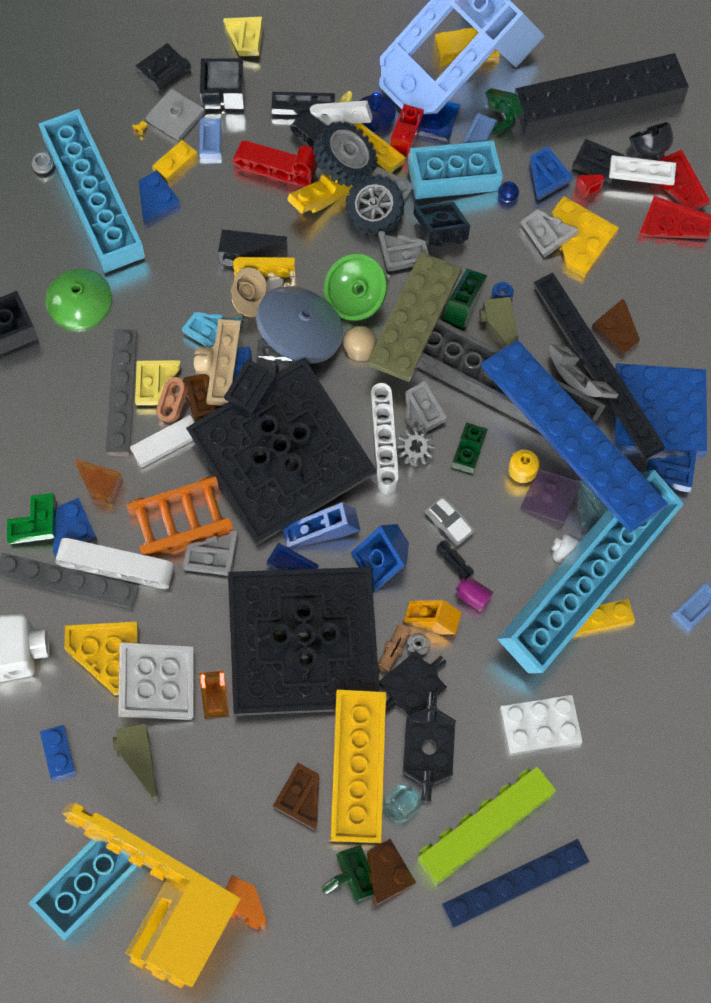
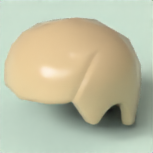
M356 326L344 334L343 346L351 360L361 362L369 359L377 340L371 329L365 326Z

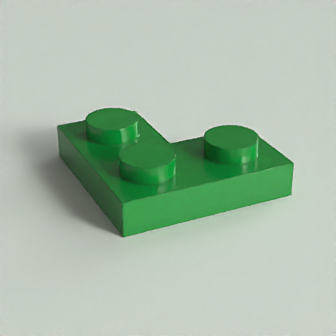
M54 493L30 496V516L7 519L6 540L9 544L55 538L56 497Z

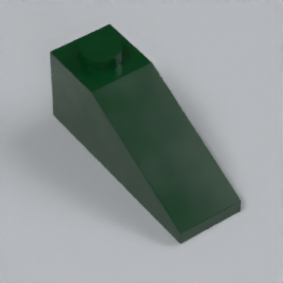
M468 268L466 269L448 300L443 322L453 327L464 329L484 286L487 275Z

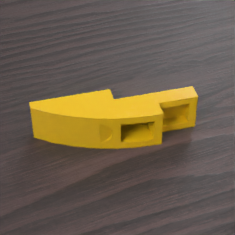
M321 174L319 181L289 193L287 200L301 214L309 210L316 213L340 199L350 190L352 185L350 187L345 186V183L339 185L338 180L335 182L330 180L331 175L326 177L324 174Z

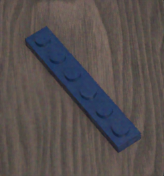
M576 839L443 903L442 907L454 929L588 864L590 861L579 840Z

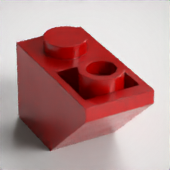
M406 104L402 107L391 136L390 144L391 147L404 157H408L410 148L415 147L424 109Z

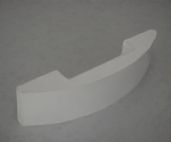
M550 344L549 351L555 367L570 386L588 396L617 398L619 394L606 382L592 381L576 366L579 357L570 348L563 345Z

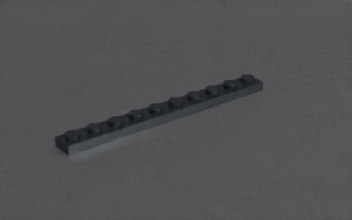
M552 272L535 281V289L593 381L606 382L619 394L617 398H605L643 460L665 449L664 444L554 273Z

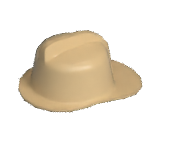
M247 267L241 269L236 274L231 287L234 307L239 313L248 317L256 316L259 304L266 294L267 284L265 278L255 268Z

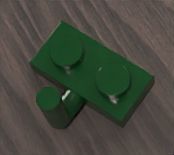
M490 88L485 92L488 106L492 111L504 113L506 117L503 122L493 129L496 135H500L515 123L514 116L518 117L524 111L516 93Z
M361 845L337 853L336 856L343 873L334 876L322 886L323 892L329 894L338 886L348 883L356 902L374 896L373 884H370L369 876L371 869Z

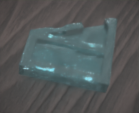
M581 479L577 481L576 489L579 499L580 529L584 532L593 527L608 508Z

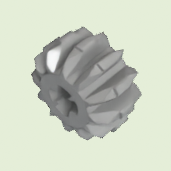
M414 427L413 435H411L410 431L406 429L407 439L399 435L398 439L404 442V444H397L396 448L404 449L403 452L398 454V457H403L406 454L405 464H408L410 459L413 458V466H417L418 458L422 464L426 463L423 455L429 458L433 457V454L427 451V449H435V445L427 444L428 441L433 439V436L424 438L427 430L423 429L421 434L418 435V427ZM416 440L415 443L418 441L421 443L419 453H415V450L413 452L410 450L409 447L412 446L411 441Z

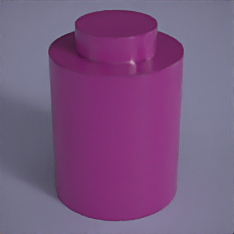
M471 577L467 580L463 578L456 588L458 591L457 597L480 612L485 609L494 594L492 590Z

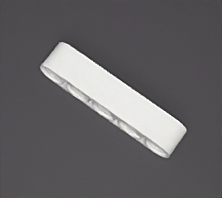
M378 383L373 386L371 391L376 477L378 490L383 494L389 495L396 491L399 476L393 401L389 385ZM378 395H384V396H386V398H385V399H379V398H377L376 396H378ZM384 415L388 418L385 420H381L378 417ZM381 436H387L390 439L387 441H382L379 438ZM389 457L391 461L384 462L381 458ZM384 478H390L393 480V482L385 483L382 480Z
M69 538L61 539L55 563L62 567L160 589L169 588L175 566L167 560Z

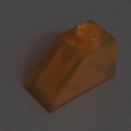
M76 459L75 465L91 499L99 505L109 504L113 506L123 483L121 473Z

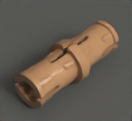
M401 624L397 625L392 638L384 646L385 651L378 662L379 670L385 673L391 671L398 656H401L403 652L402 647L411 633L408 627Z

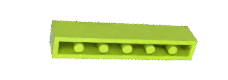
M538 767L532 771L529 768L518 775L519 781L513 785L508 783L498 791L500 794L494 800L491 798L486 799L478 806L480 810L474 815L468 813L459 820L460 826L454 830L451 827L439 836L441 839L435 845L429 843L419 851L421 855L418 857L417 862L435 885L442 882L554 795L556 789Z

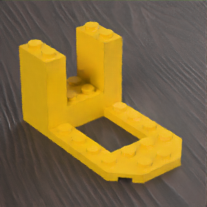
M77 803L67 804L62 811V814L67 817L66 822L77 828L85 829L83 834L96 842L97 840L100 842L102 840L107 843L106 848L118 855L120 852L129 856L128 861L140 868L142 865L147 866L151 869L150 874L163 881L164 878H167L125 954L131 957L130 963L141 969L145 965V968L152 972L151 975L163 982L168 978L170 983L181 989L184 984L193 987L241 898L96 812L94 815L85 812L86 808Z

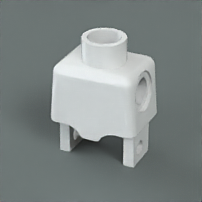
M24 614L0 615V682L33 676L35 674V659L50 656L47 629L33 630L32 624Z

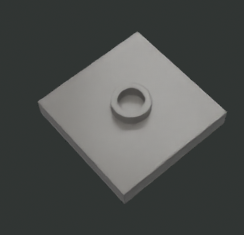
M171 88L147 114L146 121L180 142L205 114V109Z

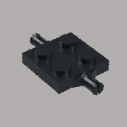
M414 651L379 681V684L388 696L385 715L394 707L402 710L406 716L412 715L427 706V692H432L433 701L434 692L438 693V697L445 691L447 686L438 677L437 671L447 664L446 660L442 661L443 657L440 655L429 664Z

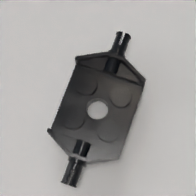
M427 692V706L425 709L406 718L403 773L421 784V802L426 801V792L427 802H432L433 785L453 776L456 720L438 709L437 692L433 693V702L432 692ZM431 741L435 744L436 751L433 754L429 755L423 752L422 745L425 742Z

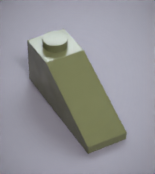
M504 297L484 300L483 308L479 309L480 321L485 323L486 331L501 350L519 340L511 298Z
M146 724L116 729L117 737H113L115 752H119L124 762L154 802L159 801Z

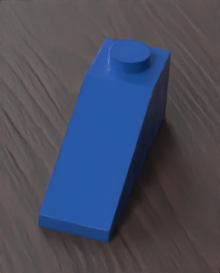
M342 502L295 521L283 529L286 546L288 549L342 538L360 531V525L356 509Z

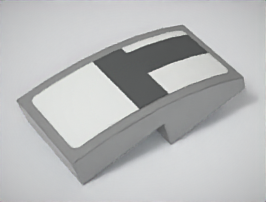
M440 496L424 510L436 527L444 531L454 546H458L475 532L466 519L444 496Z

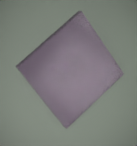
M538 470L522 503L521 510L564 523L581 482Z

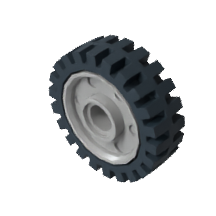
M333 122L319 134L313 144V155H316L314 158L315 162H320L318 165L319 169L325 170L323 174L326 177L331 175L330 180L333 182L338 180L339 185L345 183L347 187L351 185L354 187L356 183L365 180L376 168V150L372 149L374 147L372 142H367L370 138L367 135L362 136L363 131L361 129L356 131V126L351 125L349 127V123Z

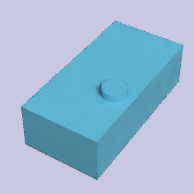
M494 141L410 148L407 166L415 199L499 190L503 175Z
M91 840L29 902L32 908L64 941H67L139 868L128 861L129 856L120 852L118 855L107 849V843L103 840L102 842Z

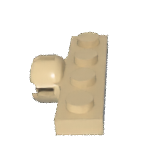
M218 319L214 346L196 348L195 354L197 355L194 357L195 372L210 376L206 400L208 405L224 406L229 403L224 399V395L234 381L241 321Z

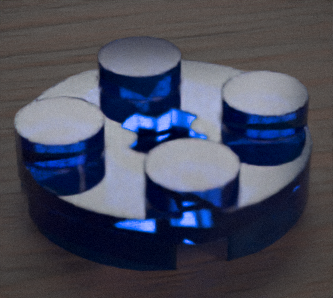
M373 93L359 100L368 101L371 113H378L379 117L373 116L371 123H362L369 130L376 132V135L386 133L393 127L396 110L389 99L383 97L380 93Z

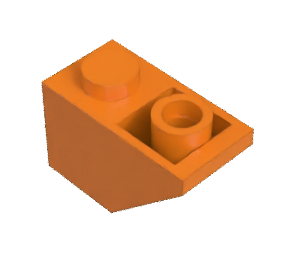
M231 875L225 889L241 898L231 918L235 919L238 915L246 919L244 922L246 925L256 930L260 926L266 929L268 923L255 886Z

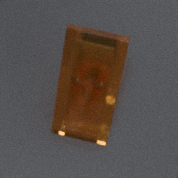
M224 670L199 673L204 718L229 716Z

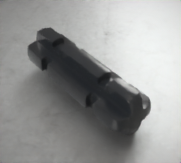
M443 540L437 545V551L441 555H445L444 559L456 572L459 571V575L467 580L473 576L474 570L470 565L465 564L466 561L454 548L451 549V545L447 540Z

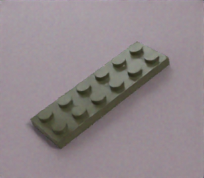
M420 252L367 361V366L407 382L410 381L461 274V267Z

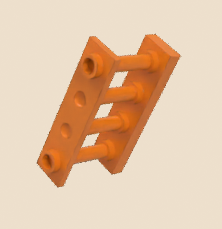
M216 476L212 478L204 477L196 483L145 499L136 498L131 503L126 504L130 517L137 515L145 539L144 545L139 546L142 555L161 558L186 550L188 544L203 542L207 538L214 536L218 538L233 531L231 519L221 517L213 491L219 489ZM202 494L205 495L213 519L211 524L204 526L199 525L191 498ZM180 501L183 503L190 529L182 533L177 532L168 506ZM158 508L168 533L166 538L160 540L154 539L146 512Z

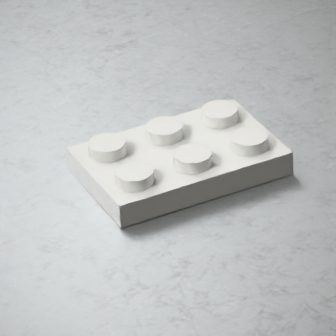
M573 695L500 707L509 756L581 745L583 743Z

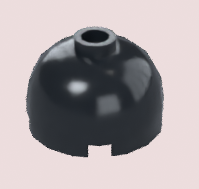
M664 122L648 127L642 133L640 131L629 137V140L637 155L642 158L659 160L665 157L664 153L671 148L674 137L670 123Z

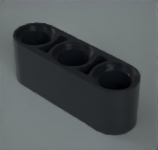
M305 111L290 125V130L299 140L313 148L316 138L327 125L310 112Z

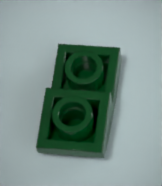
M466 422L452 462V468L471 474L474 473L486 438L487 428Z

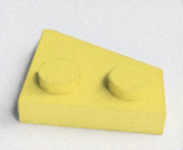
M224 18L225 27L238 55L259 56L264 24L263 18Z

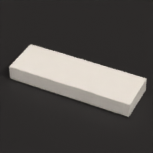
M612 155L609 178L674 185L676 163Z
M189 415L130 446V450L140 467L143 468L192 442L193 440L186 427L195 423L192 417Z

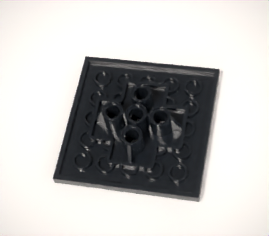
M305 358L277 374L275 382L254 415L229 402L186 427L192 440L257 545L377 474L374 465ZM270 424L275 428L271 432H265L263 427ZM297 432H304L307 434L306 437L301 440L296 439L294 437ZM279 443L287 446L284 451H276L274 448ZM259 455L267 457L264 463H256L254 460ZM291 462L297 463L299 465V467L294 471H290L286 468L287 465Z
M371 567L228 572L233 716L334 712L336 690L380 692ZM304 609L309 613V616L301 618L297 615V611ZM324 632H331L335 639L328 641L323 638L322 634ZM278 633L283 634L286 637V641L277 642L273 636ZM307 633L311 639L306 642L301 641L298 638V634ZM307 656L312 660V663L307 666L300 663L299 658Z

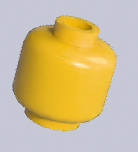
M526 449L516 451L511 456L508 465L510 477L519 483L531 482L536 477L539 470L537 455Z

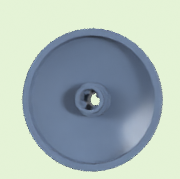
M295 286L275 288L264 296L257 309L256 322L264 340L276 352L293 361L299 362L305 358L307 363L323 362L335 354L342 342L343 326L339 315L324 298L310 290Z

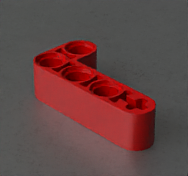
M245 140L239 143L232 160L233 164L240 169L302 187L311 184L318 167V162H315L314 159L316 155H313L314 149L312 147L301 146L297 155Z

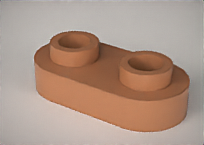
M172 377L164 384L156 413L159 419L167 423L175 422L180 417L188 392V386L182 379ZM180 387L179 392L175 393L176 389ZM170 409H173L172 414L169 415V414H168L169 410H170Z

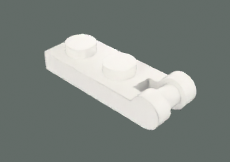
M368 101L315 104L310 108L311 114L326 125H330L333 122H341L342 124L344 122L349 124L371 123L373 117Z

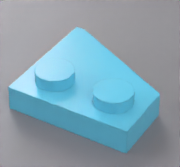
M194 312L183 326L182 331L204 346L212 347L215 344L218 319L241 321V326L244 321L242 317L236 316V319L223 318V315L219 314L208 315L206 313Z

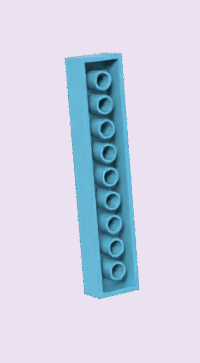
M655 470L642 472L641 474L668 503L667 508L631 533L608 509L497 638L528 673H543L684 505Z

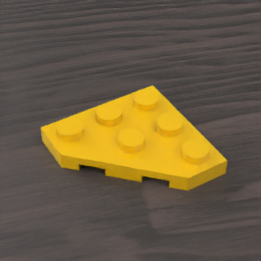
M563 196L552 211L551 217H555L571 227L574 226L579 231L578 235L560 246V249L563 252L565 268L585 278L615 237L619 227Z
M119 622L65 625L64 649L113 695H119V646L121 643H138V623Z

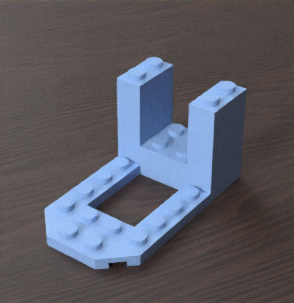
M430 0L380 56L381 77H379V87L401 109L406 104L424 109L423 115L437 114L495 49L517 67L545 36L510 0ZM455 9L479 33L439 78L434 81L411 56L447 15Z

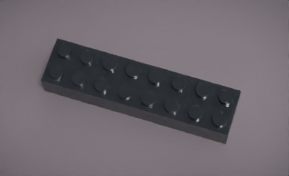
M673 53L515 88V93L524 111L518 116L524 136L529 137L681 103L685 100L689 86L677 56Z

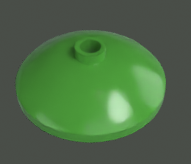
M363 254L347 255L335 262L328 271L324 283L325 299L335 309L339 317L350 321L364 320L375 314L384 303L388 287L387 277L381 265L373 258ZM363 286V292L359 293V288Z
M73 269L62 273L49 285L45 298L46 307L50 316L58 324L71 329H84L99 323L108 314L112 305V292L108 282L100 274L87 269Z

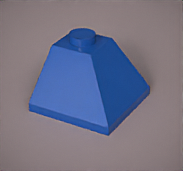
M398 524L381 525L351 552L359 567H371L373 591H377L407 565L409 542Z

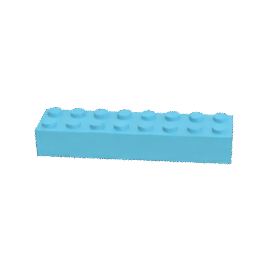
M79 109L39 123L46 147L104 273L145 258L142 242Z

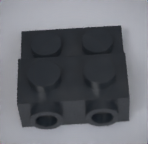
M455 202L414 207L413 215L421 225L420 234L428 246L441 247L445 243L451 242L462 244L468 240L471 225Z

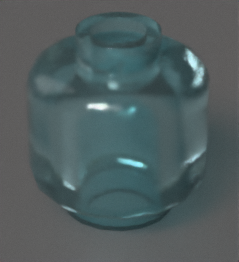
M399 785L384 797L383 811L391 821L404 823L420 810V795L413 787Z

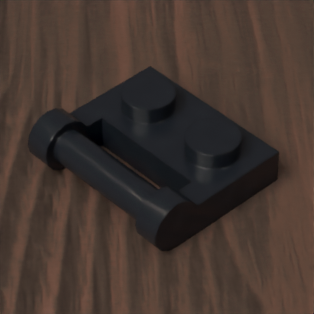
M166 43L135 65L136 71L151 86L160 91L166 83L177 75L191 69V64Z

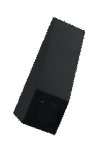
M222 229L218 249L219 263L233 266L234 259L238 257H271L285 253L288 250L287 237Z

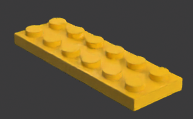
M336 690L330 842L381 844L386 692Z

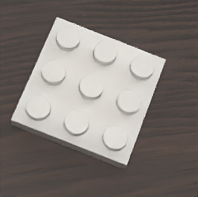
M121 643L119 646L118 717L192 720L193 647Z

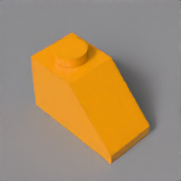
M445 600L410 601L403 623L435 634H456L462 612Z

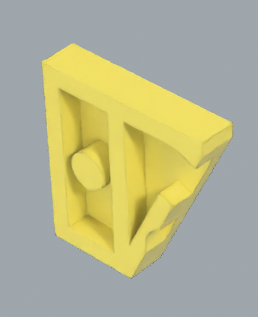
M180 360L137 361L136 405H158L165 382L172 377H176L181 368Z

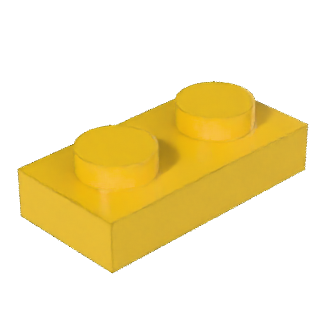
M181 140L152 165L153 171L157 170L162 178L169 183L198 157L197 151Z

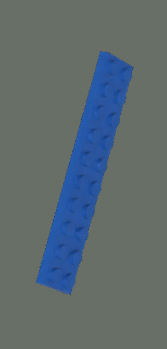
M519 340L482 362V369L629 533L667 508L668 503Z

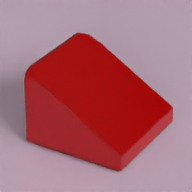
M580 175L577 177L575 187L583 198H587L602 189L605 177L603 175Z

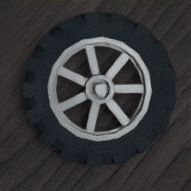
M375 175L372 178L367 176L365 180L356 183L355 187L352 186L350 188V194L346 197V211L353 226L356 229L358 228L360 232L375 236L379 231H392L395 228L394 226L400 223L401 216L404 215L405 204L396 183H392L389 178H381L379 175ZM374 192H380L381 195L377 198L374 196ZM370 194L371 198L369 201L364 199L365 196ZM386 195L390 198L391 202L381 203ZM361 203L368 205V207L360 211ZM383 207H390L386 214L382 211ZM372 211L370 219L363 216ZM376 214H381V218L375 219Z

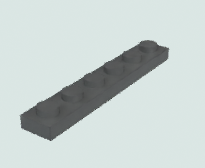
M114 329L106 439L107 456H130L137 330Z
M2 553L0 556L1 579L132 610L139 589L138 585L6 553Z

